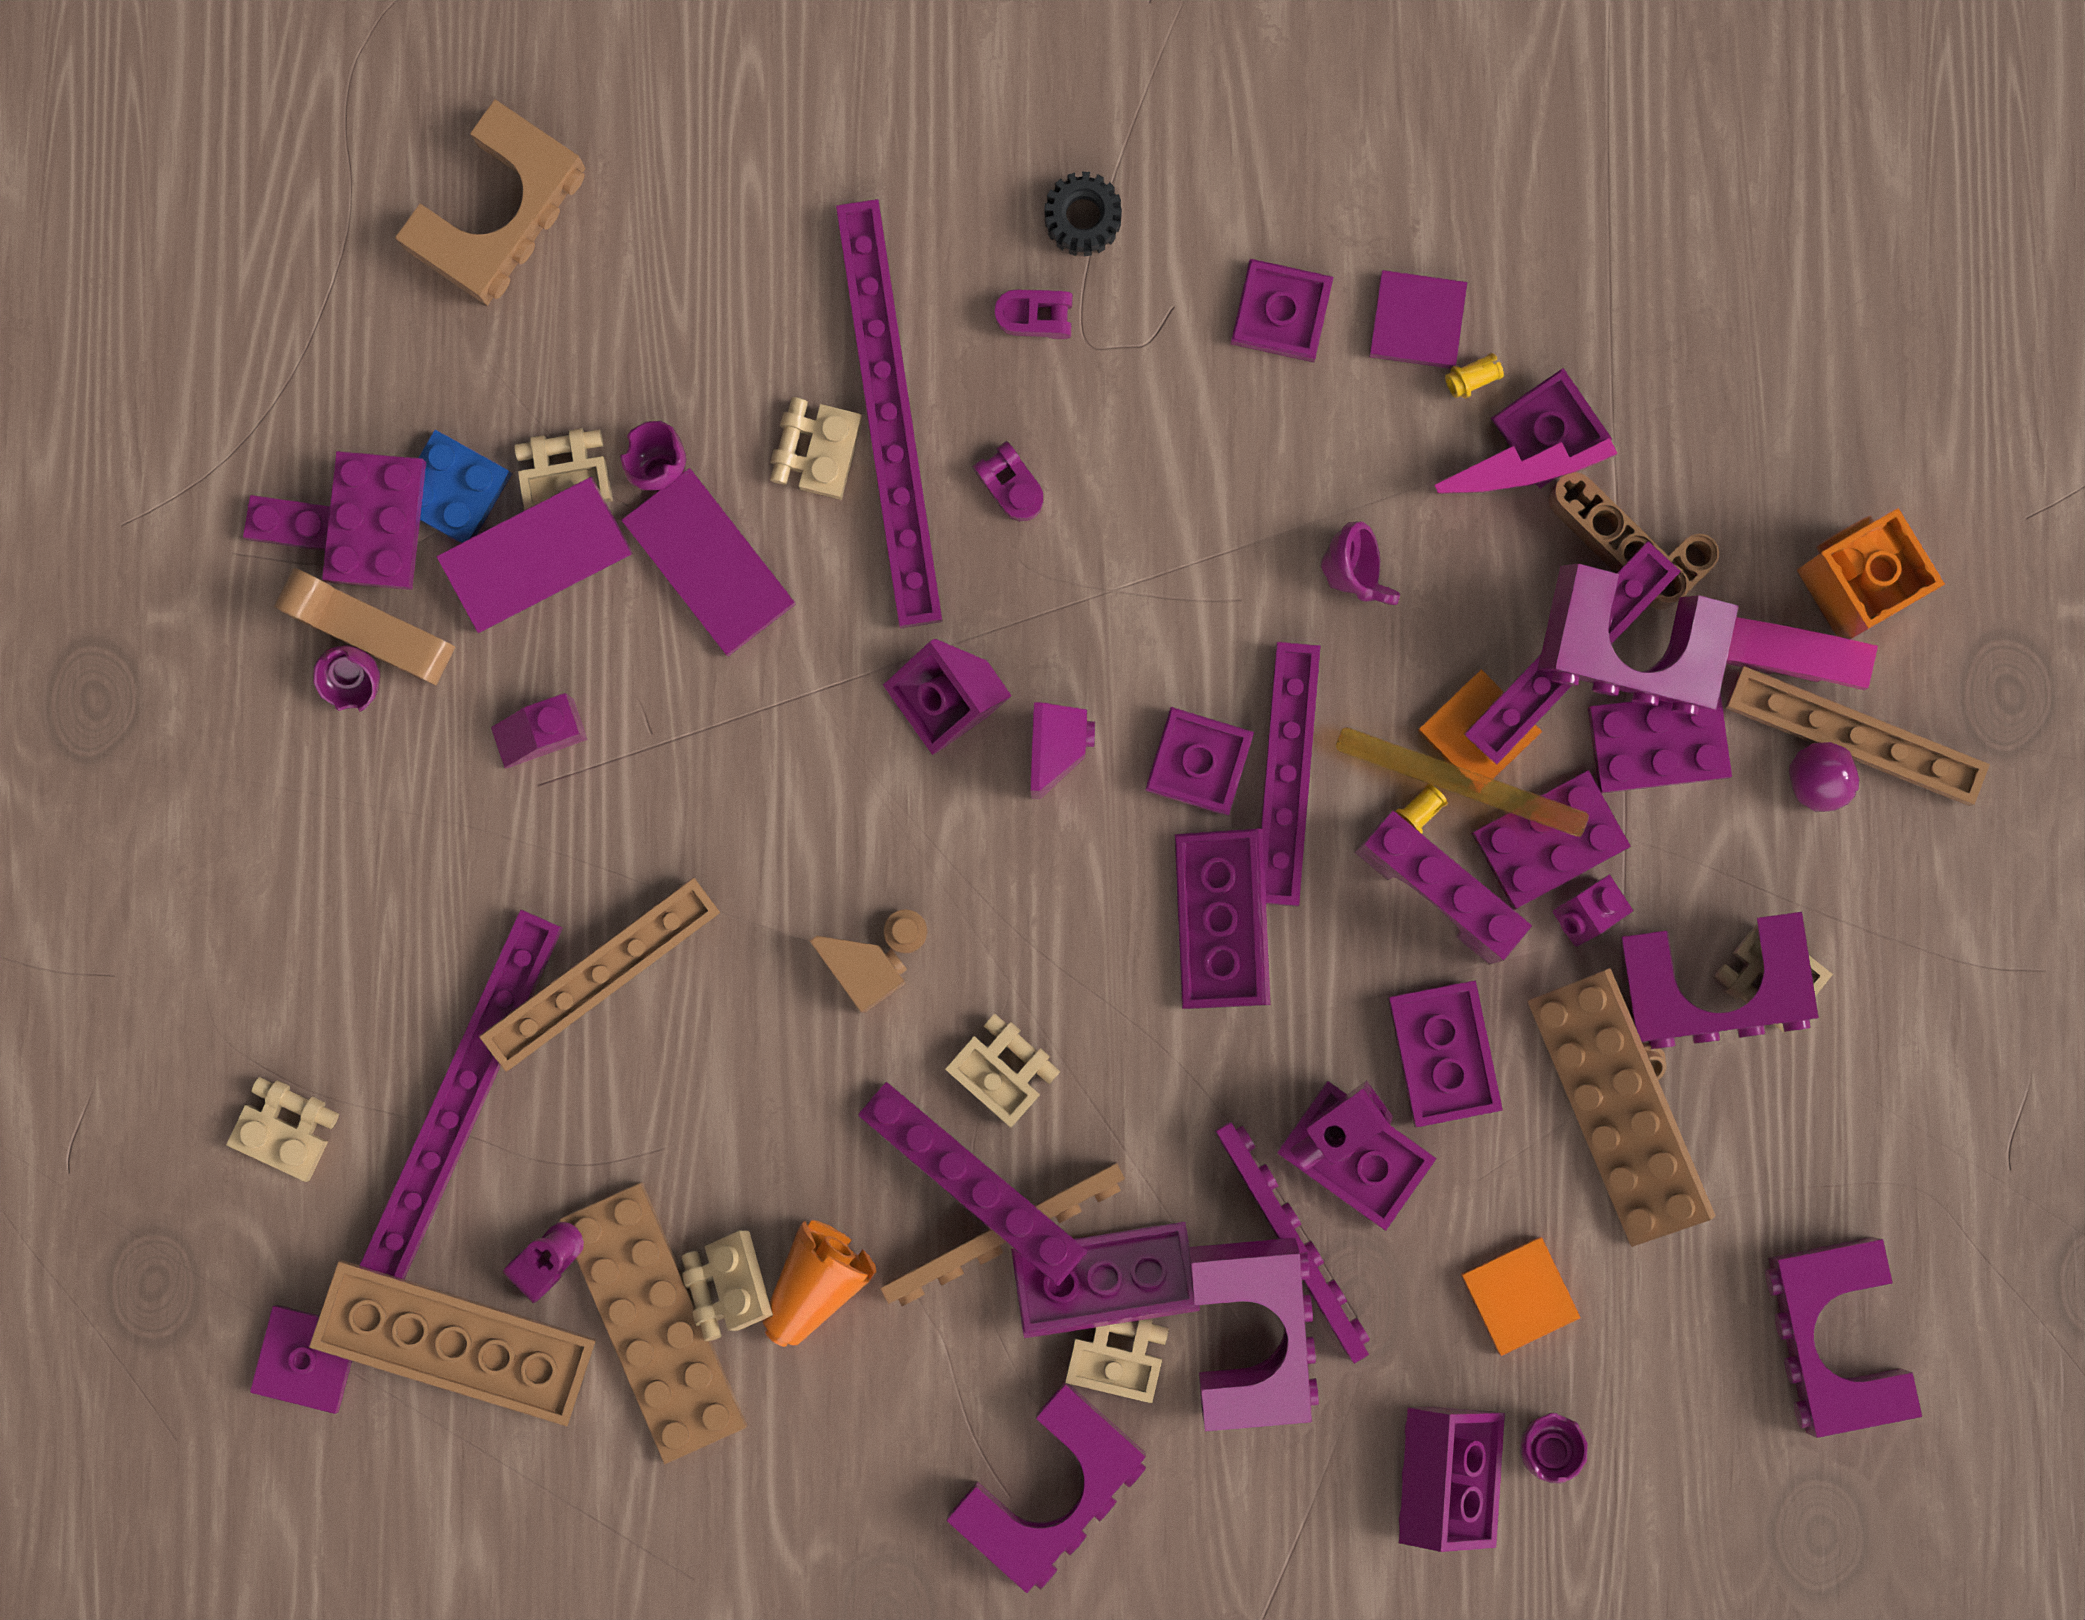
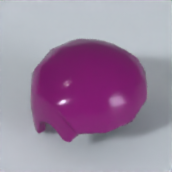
M646 421L633 428L627 434L629 447L626 454L620 455V460L625 476L632 485L646 491L663 490L673 484L682 474L687 461L686 453L680 437L672 426L663 421Z
M347 645L328 649L318 658L314 665L313 684L322 699L333 705L338 711L357 708L361 712L369 706L379 691L380 671L376 661L367 652L357 647Z
M1832 742L1813 743L1800 750L1789 766L1791 786L1796 798L1802 805L1814 812L1838 810L1848 805L1856 796V791L1859 790L1860 779L1850 751Z
M1548 1413L1529 1423L1521 1435L1519 1452L1524 1466L1531 1474L1540 1480L1561 1484L1578 1476L1587 1462L1588 1443L1577 1422L1557 1413Z

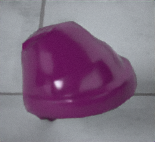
M1363 521L1348 522L1334 535L1321 560L1320 567L1327 577L1330 588L1354 593L1360 601L1364 602L1376 600L1388 605L1398 604L1400 593L1378 583L1381 561L1374 532Z

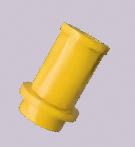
M1491 352L1487 356L1462 368L1453 366L1451 373L1445 375V381L1454 398L1462 396L1467 399L1471 396V391L1495 380L1502 379L1504 372L1500 361L1496 364L1493 363L1497 360V356Z
M1427 784L1425 789L1404 809L1398 808L1395 812L1422 834L1423 830L1421 828L1442 807H1445L1448 802L1436 787Z

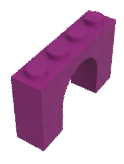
M1582 564L1560 566L1538 670L1553 673L1552 681L1561 684L1578 686L1579 680L1593 683L1592 691L1601 694L1618 696L1619 690L1633 693L1632 701L1645 705L1658 706L1659 700L1672 703L1671 711L1680 714L1698 716L1699 710L1716 709L1738 605L1700 595L1679 597L1666 652L1653 667L1640 672L1630 668L1619 659L1612 648L1609 638V618L1619 574Z
M1395 811L1390 812L1382 819L1355 852L1387 880L1391 878L1399 879L1436 906L1460 930L1456 937L1489 965L1504 961L1532 927L1529 922Z
M1802 912L1757 918L1764 962V975L1761 986L1756 995L1746 1005L1737 1010L1724 1013L1700 1009L1688 1001L1682 994L1675 978L1668 931L1622 937L1635 1027L1641 1041H1648L1651 1049L1676 1046L1675 1037L1692 1035L1693 1043L1696 1044L1719 1041V1032L1737 1029L1738 1038L1764 1035L1765 1025L1782 1023L1784 1032L1811 1028L1810 1019H1818L1819 1016Z
M1869 1237L1769 1257L1770 1269L1765 1270V1278L1770 1294L1777 1296L1780 1313H1775V1324L1780 1339H1786L1790 1357L1784 1358V1365L1790 1384L1796 1383L1799 1401L1794 1402V1412L1799 1427L1801 1429L1805 1428L1807 1434L1820 1438L1922 1417L1913 1372L1900 1368L1860 1377H1839L1823 1364L1815 1347L1814 1329L1817 1318L1822 1309L1832 1299L1848 1292L1893 1284L1883 1239Z
M1296 1238L1189 1247L1191 1284L1195 1306L1230 1302H1254L1272 1310L1284 1324L1283 1336L1279 1346L1269 1358L1260 1364L1248 1368L1199 1372L1201 1408L1205 1432L1312 1422L1311 1406L1319 1405L1317 1380L1316 1378L1309 1379L1308 1364H1316L1314 1338L1313 1336L1306 1337L1305 1322H1313L1311 1296L1303 1295L1302 1280L1310 1279L1307 1252H1299Z
M1066 1381L1038 1411L1036 1419L1066 1445L1080 1462L1084 1474V1486L1080 1498L1074 1507L1065 1515L1052 1521H1028L1015 1515L977 1481L948 1514L946 1520L1026 1593L1034 1585L1042 1589L1058 1570L1053 1563L1064 1551L1068 1555L1074 1553L1087 1537V1534L1082 1531L1093 1517L1100 1522L1117 1502L1112 1497L1113 1494L1123 1483L1127 1487H1131L1146 1469V1466L1141 1463L1146 1458L1145 1451Z

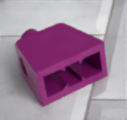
M1366 1080L1310 1121L1306 1127L1309 1136L1292 1147L1291 1151L1306 1171L1325 1157L1331 1165H1334L1390 1126L1393 1115ZM1334 1125L1341 1127L1345 1132V1136L1339 1140L1332 1138L1328 1133V1129Z

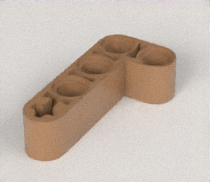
M1574 472L1564 475L1550 492L1549 504L1553 512L1615 573L1627 563L1624 557V549L1626 547H1635L1639 550L1647 541L1681 571L1671 581L1675 589L1674 595L1672 597H1665L1659 594L1649 604L1652 608L1662 610L1676 604L1679 601V597H1684L1718 561V545L1714 539L1700 533L1686 538L1667 555L1590 478L1582 473ZM1574 488L1578 491L1579 495L1569 503L1564 499V496ZM1591 503L1594 507L1583 519L1579 514ZM1600 516L1608 519L1612 524V534L1604 536L1597 533L1593 528V518ZM1688 547H1695L1702 551L1705 558L1703 566L1698 567L1689 563L1686 558V549Z
M294 567L274 605L276 609L348 645L357 647L369 655L437 686L456 648L452 644L347 595L322 580Z

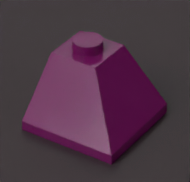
M938 639L928 642L883 684L932 755L938 753L988 718L1012 697L987 660Z
M1034 702L1030 789L1032 799L1044 797L1085 759L1086 747L1095 746V721H1087V709Z

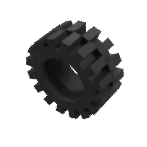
M1082 171V177H1076L1075 172L1068 174V180L1063 182L1062 179H1059L1055 183V189H1050L1047 195V203H1045L1044 208L1045 226L1048 229L1050 239H1055L1057 247L1062 251L1064 248L1069 249V254L1077 256V252H1084V257L1092 256L1093 250L1097 249L1098 253L1105 250L1107 243L1111 245L1116 239V233L1119 232L1121 227V199L1119 194H1115V187L1111 182L1105 184L1104 177L1098 174L1096 178L1090 177V172ZM1080 199L1092 201L1100 211L1098 222L1088 229H1078L1072 226L1066 217L1068 207Z

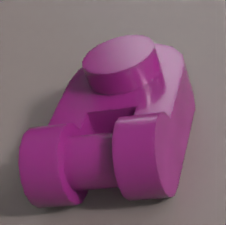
M1016 289L1007 291L996 302L994 309L996 323L1002 331L1009 335L1048 337L1051 339L1071 338L1072 324L1068 322V309L1072 308L1073 294L1066 291ZM1038 307L1051 309L1050 320H1038Z
M1006 441L996 448L998 453L987 461L982 458L972 468L1002 510L1011 519L1019 522L1029 521L1035 518L1042 510L1044 504L1043 491L1015 449ZM1008 467L1014 474V477L1002 485L996 475Z

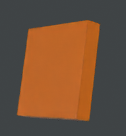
M1482 669L1417 730L1478 793L1543 732L1535 724L1497 765L1464 735L1503 693L1500 687Z
M1540 1236L1460 1274L1500 1356L1581 1318L1547 1246Z

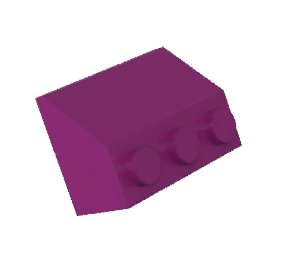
M1408 1407L1405 1424L1406 1438L1404 1466L1402 1469L1401 1511L1399 1514V1544L1438 1552L1496 1548L1505 1413L1445 1407Z

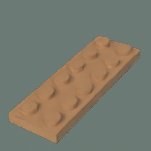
M1611 968L1528 1000L1527 1002L1631 1247L1712 1220L1716 1216Z
M639 1183L559 1219L560 1222H567L575 1226L582 1235L584 1247L576 1260L664 1465L745 1429L748 1425L711 1341H704L701 1326L695 1325L692 1312L696 1308L689 1289L685 1288L681 1270L643 1183Z
M339 1260L309 1348L568 1426L596 1339Z

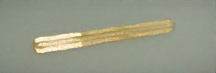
M1344 727L1337 739L1336 749L1339 752L1576 837H1581L1586 828L1589 814L1585 811L1349 727Z

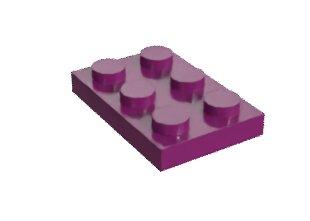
M336 451L323 581L326 583L413 589L426 461L420 458Z
M1721 692L1716 709L1699 710L1698 716L1671 711L1672 703L1660 700L1658 706L1645 705L1634 701L1590 706L1588 708L1600 792L1605 794L1732 778Z
M1589 770L1471 833L1513 910L1631 847Z
M1476 980L1388 998L1415 1128L1503 1111Z
M1326 1081L1276 1153L1386 1231L1437 1158L1390 1125L1336 1164L1331 1165L1325 1157L1306 1171L1293 1155L1291 1148L1309 1136L1306 1127L1310 1121L1347 1095L1331 1082ZM1334 1125L1328 1129L1329 1135L1336 1140L1345 1136L1344 1130L1339 1126Z

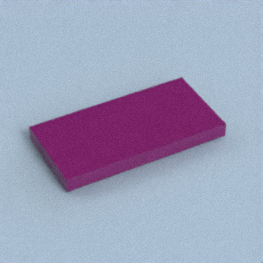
M691 468L683 472L668 488L658 491L622 519L625 526L727 657L796 605L791 596Z
M591 476L436 557L476 631L480 633L633 553Z
M1263 829L1175 834L1182 1009L1271 1005Z
M1186 1222L1074 1239L1087 1250V1253L1059 1286L1015 1249H1011L1024 1339L1200 1311V1305L1195 1306L1192 1293L1189 1259L1190 1246Z

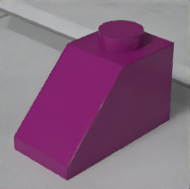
M566 693L526 706L491 727L504 768L506 769L588 740L575 701Z

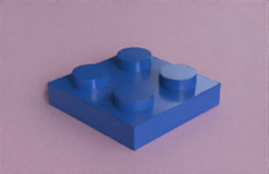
M434 430L419 456L420 459L426 461L420 521L457 542L463 543L477 536L511 478L512 473L441 432Z

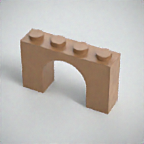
M494 99L470 135L479 148L502 162L521 177L523 197L515 217L506 226L495 232L470 234L459 230L422 204H419L395 237L405 251L486 306L489 305L493 298L498 299L504 294L510 283L509 275L518 263L524 264L529 259L535 248L534 240L542 229L547 230L554 224L560 213L559 205L567 194L573 195L579 189L585 177L583 172L586 169L577 154L496 99Z

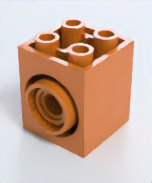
M1899 508L1874 521L1872 516H1867L1818 545L1817 550L1819 554L1797 569V572L1836 636L1846 639L1854 638L1945 585Z

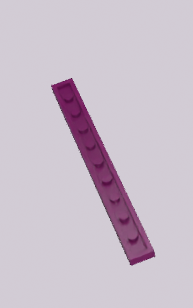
M879 199L836 205L899 627L901 629L943 622Z
M520 909L359 1266L405 1280L501 1067L479 1035L533 996L563 927Z

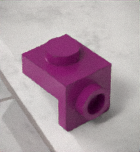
M1609 874L1569 901L1555 908L1553 914L1573 945L1578 947L1603 933L1634 910Z

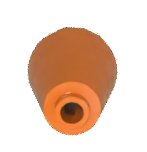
M811 1220L807 1226L806 1221H804L797 1230L769 1301L773 1316L762 1320L767 1328L765 1330L767 1337L783 1347H786L788 1344H800L871 1281L877 1271L876 1265L863 1249L858 1255L848 1247L852 1239L830 1225L817 1220Z

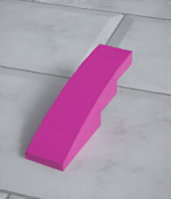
M1610 438L1572 457H1569L1563 443L1560 442L1524 461H1521L1515 446H1512L1435 484V487L1439 494L1486 493L1530 486L1581 471L1617 456L1618 453Z
M1736 617L1726 664L1737 667L1745 666L1766 674L1776 672L1813 682L1823 680L1866 690L1870 685L1878 646L1819 632Z

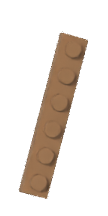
M1745 666L1740 668L1725 706L1727 710L1810 743L1832 742L1845 747L1850 751L1855 761L1968 806L1975 805L1990 766L1986 762Z
M694 877L479 1035L480 1039L505 1072L509 1071L720 914V911Z
M1116 1162L1034 1206L1049 1219L1055 1216L1058 1223H1061L1082 1212L1079 1203L1095 1196L1099 1203L1120 1192L1121 1189L1118 1183L1123 1181L1125 1177ZM989 1229L892 1280L880 1289L888 1304L899 1300L901 1306H904L925 1295L922 1286L933 1280L938 1279L942 1286L963 1275L964 1271L961 1266L977 1258L980 1265L1001 1255L1004 1252L1000 1245L1006 1241Z

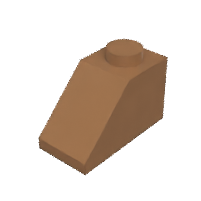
M816 936L810 940L861 1013H866L906 984L901 974L907 968L893 949L885 953L878 945Z

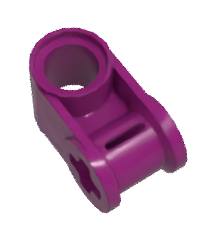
M557 1222L541 1238L531 1242L506 1266L503 1273L534 1304L561 1279V1274L581 1254L584 1247L582 1235L572 1224Z

